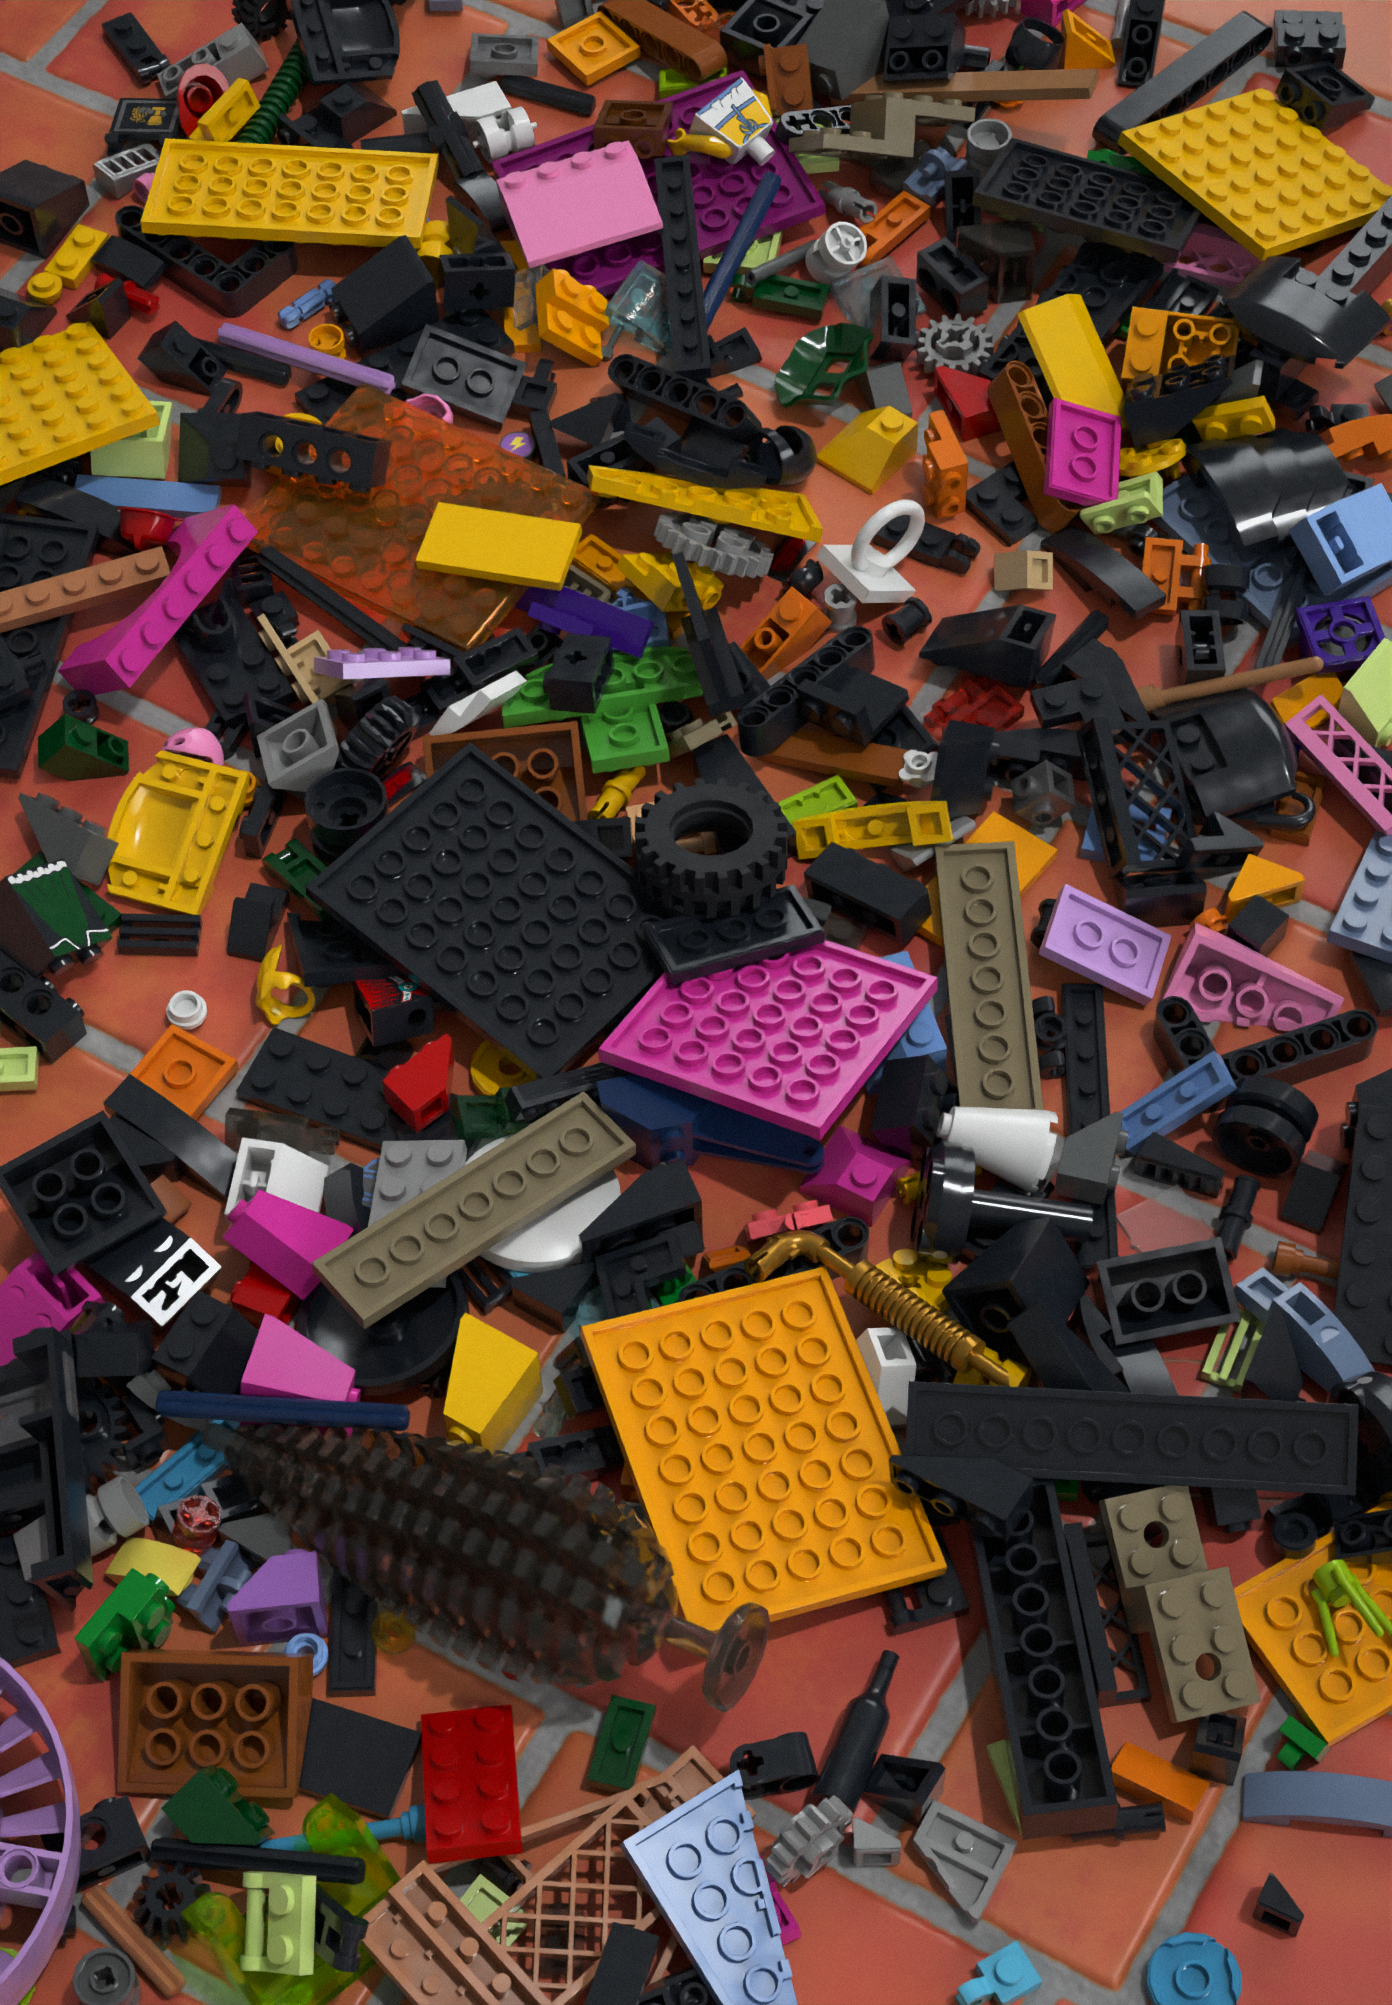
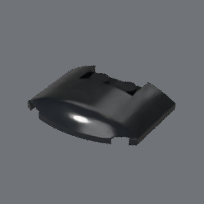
M286 0L288 15L292 16L305 62L304 71L313 86L393 78L394 68L399 58L400 36L397 20L388 0Z
M1288 256L1267 257L1220 300L1219 306L1222 311L1229 307L1235 315L1233 324L1258 343L1277 353L1313 365L1315 364L1316 357L1337 359L1334 368L1343 369L1391 321L1385 310L1364 290L1356 295L1300 267V258Z
M1241 688L1172 703L1151 711L1153 721H1169L1182 777L1205 821H1207L1212 812L1228 816L1296 793L1297 782H1294L1298 771V756L1293 738L1278 713L1254 691Z

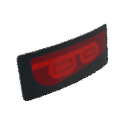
M786 535L773 552L774 556L767 576L780 582L788 581L798 564L816 542Z
M412 762L399 766L380 779L386 789L388 807L404 794L426 781V774Z

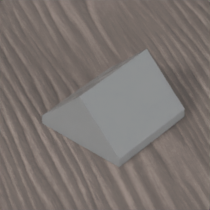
M323 698L257 735L268 784L272 789L307 792L309 786L319 776L334 769L339 747L328 707Z

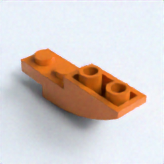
M1392 414L1368 416L1348 421L1329 428L1319 435L1335 458H1342L1344 463L1364 454L1367 461L1379 456L1382 462L1392 459Z

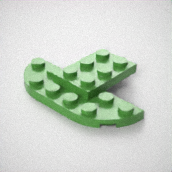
M652 646L645 647L642 658L623 651L613 652L614 671L595 714L550 710L549 694H545L543 691V678L545 672L551 670L552 663L525 675L527 682L514 696L502 704L504 728L524 727L547 721H563L567 718L579 716L592 771L595 774L614 772L619 769L637 766H651L656 763L670 761L669 748L656 703L679 701L704 695L692 655L689 654L687 648Z

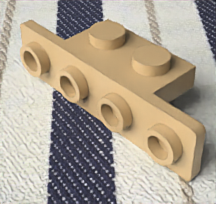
M264 613L257 617L264 628L258 632L259 636L270 652L277 649L280 653L274 659L286 678L292 674L297 681L291 684L303 704L307 701L313 704L323 698L328 707L336 702L334 694L340 692L347 685L353 684L351 679H340L314 673V657H327V650H331L319 630L286 649ZM332 722L335 736L340 735L334 723Z

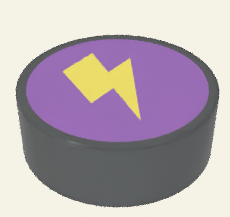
M520 431L511 432L500 441V457L508 466L524 467L533 462L536 457L535 440L528 433Z

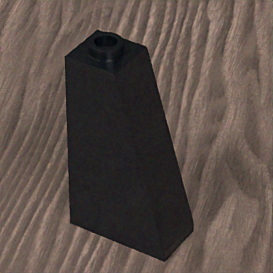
M728 734L711 739L693 749L696 779L704 778L705 784H717L718 778H726L727 785L737 787L741 782L750 784V793L756 794L763 790L768 794V804L775 802ZM787 820L789 859L796 855V831ZM713 831L717 855L735 851L748 842L737 835Z

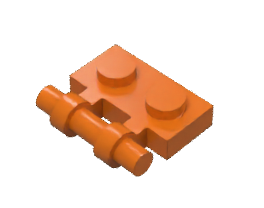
M1146 537L1142 572L1166 594L1165 605L1149 614L1176 616L1177 602L1188 604V610H1199V600L1206 595L1200 588L1202 567L1211 564V559L1208 558L1209 545L1203 543L1195 544L1193 555L1182 554L1183 540ZM1180 570L1191 573L1190 587L1179 586Z

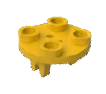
M1167 439L1136 448L1120 449L1119 476H1126L1132 479L1163 469L1167 478L1171 476L1173 480L1181 477L1178 461L1186 455V445L1182 439Z

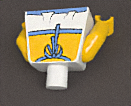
M741 77L695 114L689 134L686 135L685 130L682 128H678L674 132L676 140H667L671 154L682 156L689 151L699 152L725 159L730 164H736L745 155L749 154L760 166L764 165L775 153V150L765 141L773 124L768 97L764 93L751 89Z

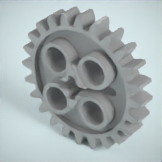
M675 511L672 514L665 512L664 515L660 514L653 534L656 536L655 540L661 542L662 547L672 549L671 553L673 554L683 551L685 559L697 562L698 566L706 565L712 571H719L727 575H738L742 578L745 575L751 578H755L756 575L759 577H763L764 574L767 575L774 553L770 552L771 548L764 546V542L754 540L755 536L744 532L742 529L730 528V524L714 523L708 517L695 514L690 515L686 512L683 515ZM713 541H716L715 547L711 548Z

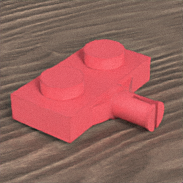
M817 1200L793 1205L794 1212L778 1216L776 1209L752 1214L753 1222H749L743 1227L747 1243L768 1239L769 1237L773 1238V1235L776 1233L782 1234L786 1231L808 1230L827 1225L833 1221L830 1205L818 1207Z

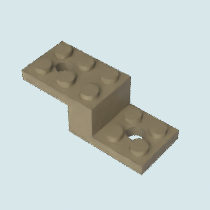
M900 92L865 95V101L851 103L850 134H841V129L820 128V131L805 130L803 131V136L789 138L788 153L869 162L913 158L915 125L944 127L975 122V108L962 106V100L942 99L941 103L933 102V97L916 95L912 96V99L903 98V93Z
M1167 1485L1100 1500L1099 1505L1130 1634L1150 1633L1171 1723H1178L1260 1703L1261 1699L1229 1568L1227 1566L1208 1570L1188 1486ZM1150 1522L1157 1524L1163 1534L1162 1542L1157 1548L1149 1546L1144 1539V1529ZM1202 1654L1208 1655L1214 1663V1673L1208 1680L1202 1679L1196 1672V1661Z

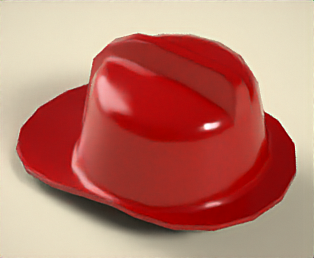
M206 63L195 64L186 69L177 88L176 104L179 109V120L181 128L188 138L198 127L197 122L229 88L223 73L215 66Z
M116 508L117 512L120 513V532L122 538L134 543L135 548L140 552L150 550L152 547L167 545L176 522L184 521V518L142 508Z

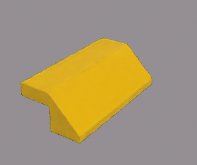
M1066 294L1017 313L1053 398L1122 417L1121 433L1130 431L1123 409L1125 395L1081 294Z

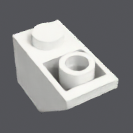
M897 1327L867 1328L856 1339L857 1345L891 1429L906 1428L909 1381H915L917 1365L905 1333Z

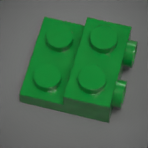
M132 1568L74 1637L89 1674L102 1683L111 1672L116 1673L121 1669V1652L129 1651L131 1648L135 1650L159 1647L168 1638L174 1623L171 1614L176 1609V1606L165 1596L170 1589L158 1576L152 1573L144 1576Z

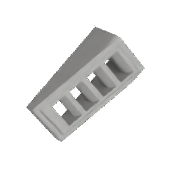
M146 143L104 158L93 164L96 182L115 198L119 199L133 190V181L144 173H155L161 152L151 144ZM149 156L153 160L149 161L146 159V157Z

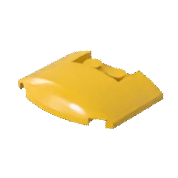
M161 750L155 755V758L159 761L144 774L139 771L133 778L113 815L108 837L119 844L108 865L111 885L107 884L109 893L114 896L185 915H200L215 890L213 883L237 817L242 816L250 775L248 772Z

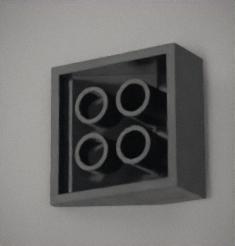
M104 1110L0 1166V1198L54 1278L167 1215V1210Z

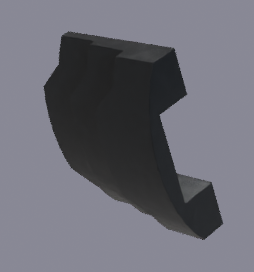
M1279 428L1257 436L1245 435L1225 442L1221 439L1213 438L1186 447V455L1182 458V465L1196 488L1209 484L1229 515L1228 539L1243 562L1295 546L1296 543L1288 530L1305 517L1343 499L1349 487V481L1339 462L1317 433L1291 432L1286 428Z

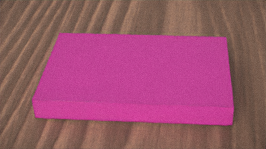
M1053 398L1049 404L1044 494L1088 507L1118 499L1122 417Z

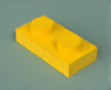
M78 224L45 267L44 272L58 275L62 280L63 286L77 290L94 267L90 259L109 239V234Z
M1265 396L1207 406L1192 419L1203 442L1213 438L1226 440L1275 430V417Z

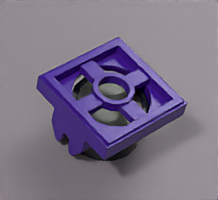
M1370 596L1296 608L1294 617L1300 631V658L1305 659L1318 656L1324 663L1323 668L1315 672V675L1335 672L1340 682H1348L1381 641L1386 638ZM1344 616L1350 617V618H1353V619H1356V620H1358L1359 622H1361V624H1359L1358 622H1356V621H1354V620L1347 619V618H1345ZM1331 617L1330 620L1324 621V622H1323L1322 624H1320V625L1316 628V630H1315V627H1316L1317 624H1319L1322 620Z

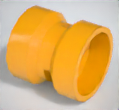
M321 324L310 331L308 335L310 349L347 360L344 348V334L341 328L333 324Z

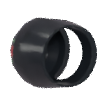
M1029 16L1024 17L1014 29L1012 39L1005 53V63L1008 70H1056L1065 42L1063 34L1044 20ZM1028 29L1041 32L1042 34L1047 36L1053 43L1038 38L1037 36L1032 34Z
M784 425L774 431L765 427L751 436L749 443L750 460L752 463L767 467L765 480L767 485L793 486L803 483L813 472L817 461L816 447L812 438L800 428Z

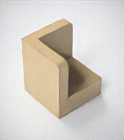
M1024 550L994 554V589L996 591L1053 590V552Z

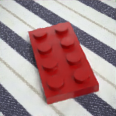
M512 1704L421 1714L428 1863L434 1864L523 1853Z

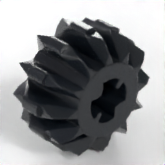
M178 1861L172 1873H168L165 1866L159 1864L157 1867L159 1877L154 1880L150 1876L142 1875L141 1883L145 1890L133 1893L132 1899L135 1905L139 1906L133 1913L134 1919L137 1924H145L143 1932L150 1939L159 1934L162 1944L168 1946L174 1934H178L181 1942L187 1944L189 1941L187 1930L192 1928L195 1931L203 1932L205 1925L200 1917L209 1916L213 1913L211 1903L206 1901L211 1897L212 1890L209 1884L201 1883L203 1877L197 1869L186 1874L184 1864ZM180 1898V1905L174 1902L175 1908L166 1910L164 1905L167 1902L172 1905L171 1899Z

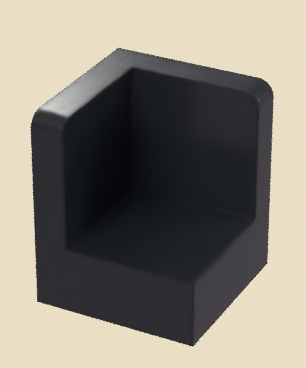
M1256 895L1228 924L1226 936L1267 957L1284 939L1289 914L1261 896Z

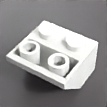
M242 1138L224 1213L225 1218L241 1198L249 1202L258 1190L320 1213L324 1196V1178L328 1176L329 1166L283 1143ZM226 1219L229 1228L231 1222Z

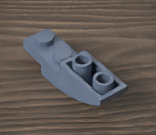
M1262 1267L1236 1284L1234 1292L1237 1302L1265 1325L1273 1307L1282 1310L1292 1345L1295 1349L1299 1368L1328 1393L1333 1386L1354 1375L1370 1371L1375 1372L1366 1355L1349 1331L1321 1300L1301 1282L1289 1289Z

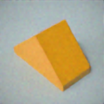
M1069 9L1063 11L1061 20V33L1065 38L1061 54L1063 69L1098 68L1099 70L1114 67L1116 62L1111 41Z
M1248 854L1228 895L1225 915L1228 917L1226 923L1229 924L1256 895L1261 896L1278 908L1299 903L1305 883L1304 876L1300 872Z

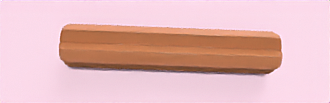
M101 1885L93 1886L84 1894L81 1901L85 1909L167 1998L177 1995L186 1985L184 1975L154 1942L144 1934L143 1930Z

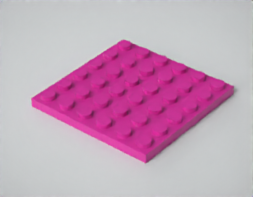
M825 940V943L675 985L671 984L664 972L598 1048L599 1061L821 1140L937 991L938 977Z

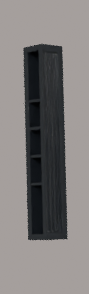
M600 1062L513 1086L508 1091L504 1102L514 1121L521 1119L529 1121L536 1118L539 1114L550 1113L583 1091L596 1102L598 1101L596 1081L634 1075V1073Z

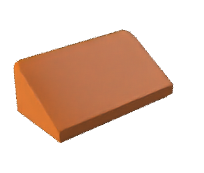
M1128 1741L1125 1742L1111 1766L1115 1787L1150 1804L1162 1801L1164 1811L1190 1824L1210 1785L1209 1781Z

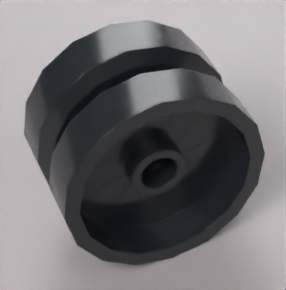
M1264 1076L1242 1077L1235 1082L1237 1089L1228 1095L1225 1110L1220 1113L1211 1137L1216 1150L1228 1162L1243 1171L1274 1179L1289 1177L1297 1171L1305 1152L1306 1143L1310 1141L1319 1117L1316 1107L1304 1093L1288 1083Z

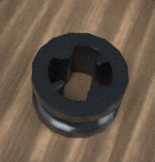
M81 689L72 691L65 696L63 700L65 714L90 725L97 721L99 708L93 693ZM81 706H86L82 708L81 712H75L78 711Z

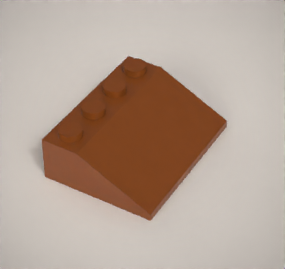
M577 721L422 737L426 780L471 742L571 821L588 820Z
M135 1649L121 1652L117 1792L176 1794L200 1769L214 1764L217 1769L219 1767L226 1769L239 1784L237 1791L242 1796L296 1798L298 1796L312 1704L313 1653Z

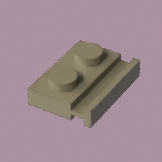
M731 711L705 723L699 718L669 733L672 740L667 743L670 759L689 752L722 734L723 731L738 725Z

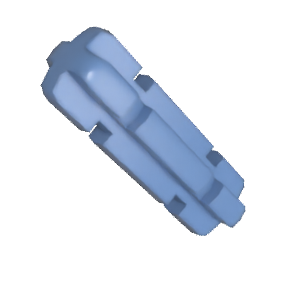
M326 279L317 285V290L312 288L291 303L292 307L287 305L277 314L280 324L286 329H292L300 323V318L305 320L326 305L325 301L327 303L332 302L331 288L336 283L331 279Z

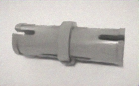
M828 180L822 185L830 189V192L819 189V195L823 202L835 206L836 210L845 216L852 215L864 223H869L874 218L866 214V212L869 211L877 215V204L861 197L860 193L851 187L844 188L836 182Z

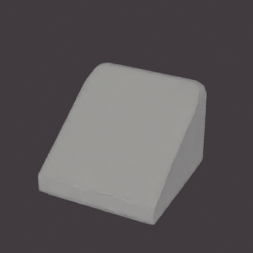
M853 1817V1865L888 1866L900 1864L901 1841L869 1823Z

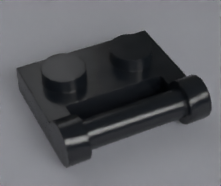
M940 1528L933 1530V1533L946 1562L947 1569L945 1575L911 1584L920 1609L911 1610L907 1608L900 1587L883 1591L891 1613L888 1620L894 1634L907 1633L969 1614L967 1599Z

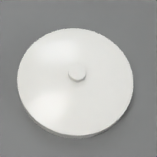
M515 1134L504 1136L485 1145L475 1152L465 1165ZM612 1169L483 1252L480 1256L507 1269L532 1273L581 1263L578 1235L621 1195L620 1185L614 1170Z

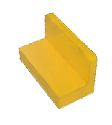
M238 78L197 122L198 127L189 136L190 140L229 142L261 107L249 81Z

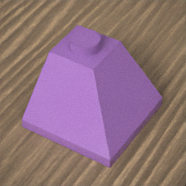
M292 1549L284 1552L283 1555L271 1556L228 1602V1613L239 1647L289 1642L294 1636L301 1633H312L321 1638L329 1637L322 1572L316 1551L308 1552L303 1549Z

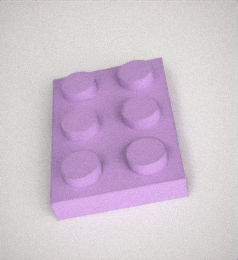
M398 647V651H386L384 648H365L363 653H350V650L335 649L327 650V657H314V673L340 679L450 675V659L436 657V650H421V647Z
M1065 884L1058 892L1038 954L1146 1006L1153 998L1172 935Z

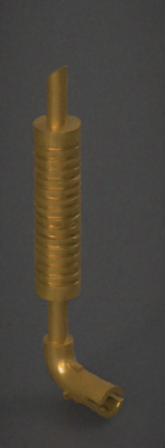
M793 1230L782 1234L776 1233L773 1235V1239L771 1237L767 1239L766 1245L744 1260L745 1271L751 1278L760 1271L755 1276V1281L757 1282L764 1281L768 1275L788 1259L792 1261L798 1255L809 1258L814 1263L820 1261L846 1279L844 1291L857 1299L867 1308H870L960 1373L967 1374L974 1368L996 1385L1009 1386L1008 1371L983 1354L986 1347L983 1340L963 1326L958 1325L957 1322L941 1311H938L934 1306H931L869 1261L862 1260L854 1265L831 1249L829 1241L811 1231Z

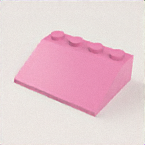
M629 140L613 142L601 149L579 152L573 157L564 160L545 162L537 168L523 172H512L506 177L496 179L504 217L529 268L663 228V222L641 164Z

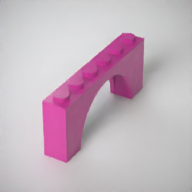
M235 504L186 517L167 542L170 549L177 555L178 560L163 583L141 606L119 624L99 637L80 644L58 669V672L75 690H88L94 695L130 688L258 531Z

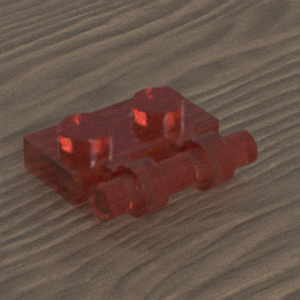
M984 676L975 677L972 680L966 679L956 688L957 691L947 699L941 698L932 705V710L923 719L930 728H934L941 722L946 723L942 726V736L950 720L995 727V733L1005 731L1024 716V706L998 685L986 693L984 689L989 686L987 679ZM964 704L970 705L963 711L959 710Z

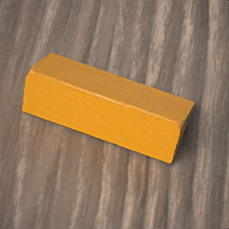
M1335 672L1315 675L1314 673L1274 697L1270 705L1284 723L1288 722L1320 694L1338 711L1343 686ZM1321 708L1305 723L1311 729H1314L1329 720L1330 717Z

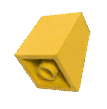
M465 1312L460 1319L443 1416L452 1457L467 1468H472L474 1465L479 1469H483L485 1460L498 1457L543 1393L538 1352Z

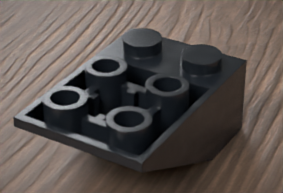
M1216 354L1205 358L1201 364L1190 367L1186 363L1178 364L1169 368L1167 373L1153 376L1152 373H1145L1133 378L1132 382L1127 384L1123 409L1135 448L1171 439L1232 385L1235 356L1225 357L1224 354Z
M1019 604L944 617L919 652V657L930 660L938 666H950L967 671L972 676H984L1002 681L1010 687L1028 689L1049 654L1056 614Z
M163 1217L80 1263L86 1271L138 1320L151 1321L152 1333L156 1337H159L181 1315L197 1290L204 1292L217 1279L221 1270V1266L191 1237Z

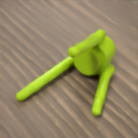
M1336 1559L1330 1561L1314 1572L1313 1579L1318 1587L1310 1594L1318 1606L1331 1656L1337 1657L1339 1649L1328 1608L1329 1602H1332L1333 1606L1337 1608L1352 1602L1377 1637L1384 1635L1383 1629L1392 1637V1622L1364 1590L1355 1574L1351 1573L1344 1560Z

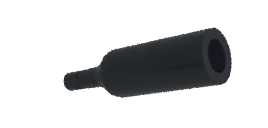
M889 1650L882 1652L868 1688L847 1704L811 1796V1800L816 1806L824 1798L829 1800L835 1795L855 1814L889 1725L890 1713L886 1704V1694L900 1659L896 1653Z

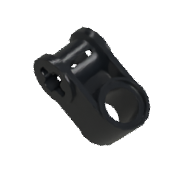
M790 1732L773 1739L741 1745L734 1750L729 1762L730 1770L728 1775L738 1769L740 1771L744 1800H753L781 1792L800 1791L813 1786L819 1778L807 1733ZM748 1767H749L751 1773H752V1774H756V1775H755V1776H749L747 1770H744V1769H742V1768H748Z

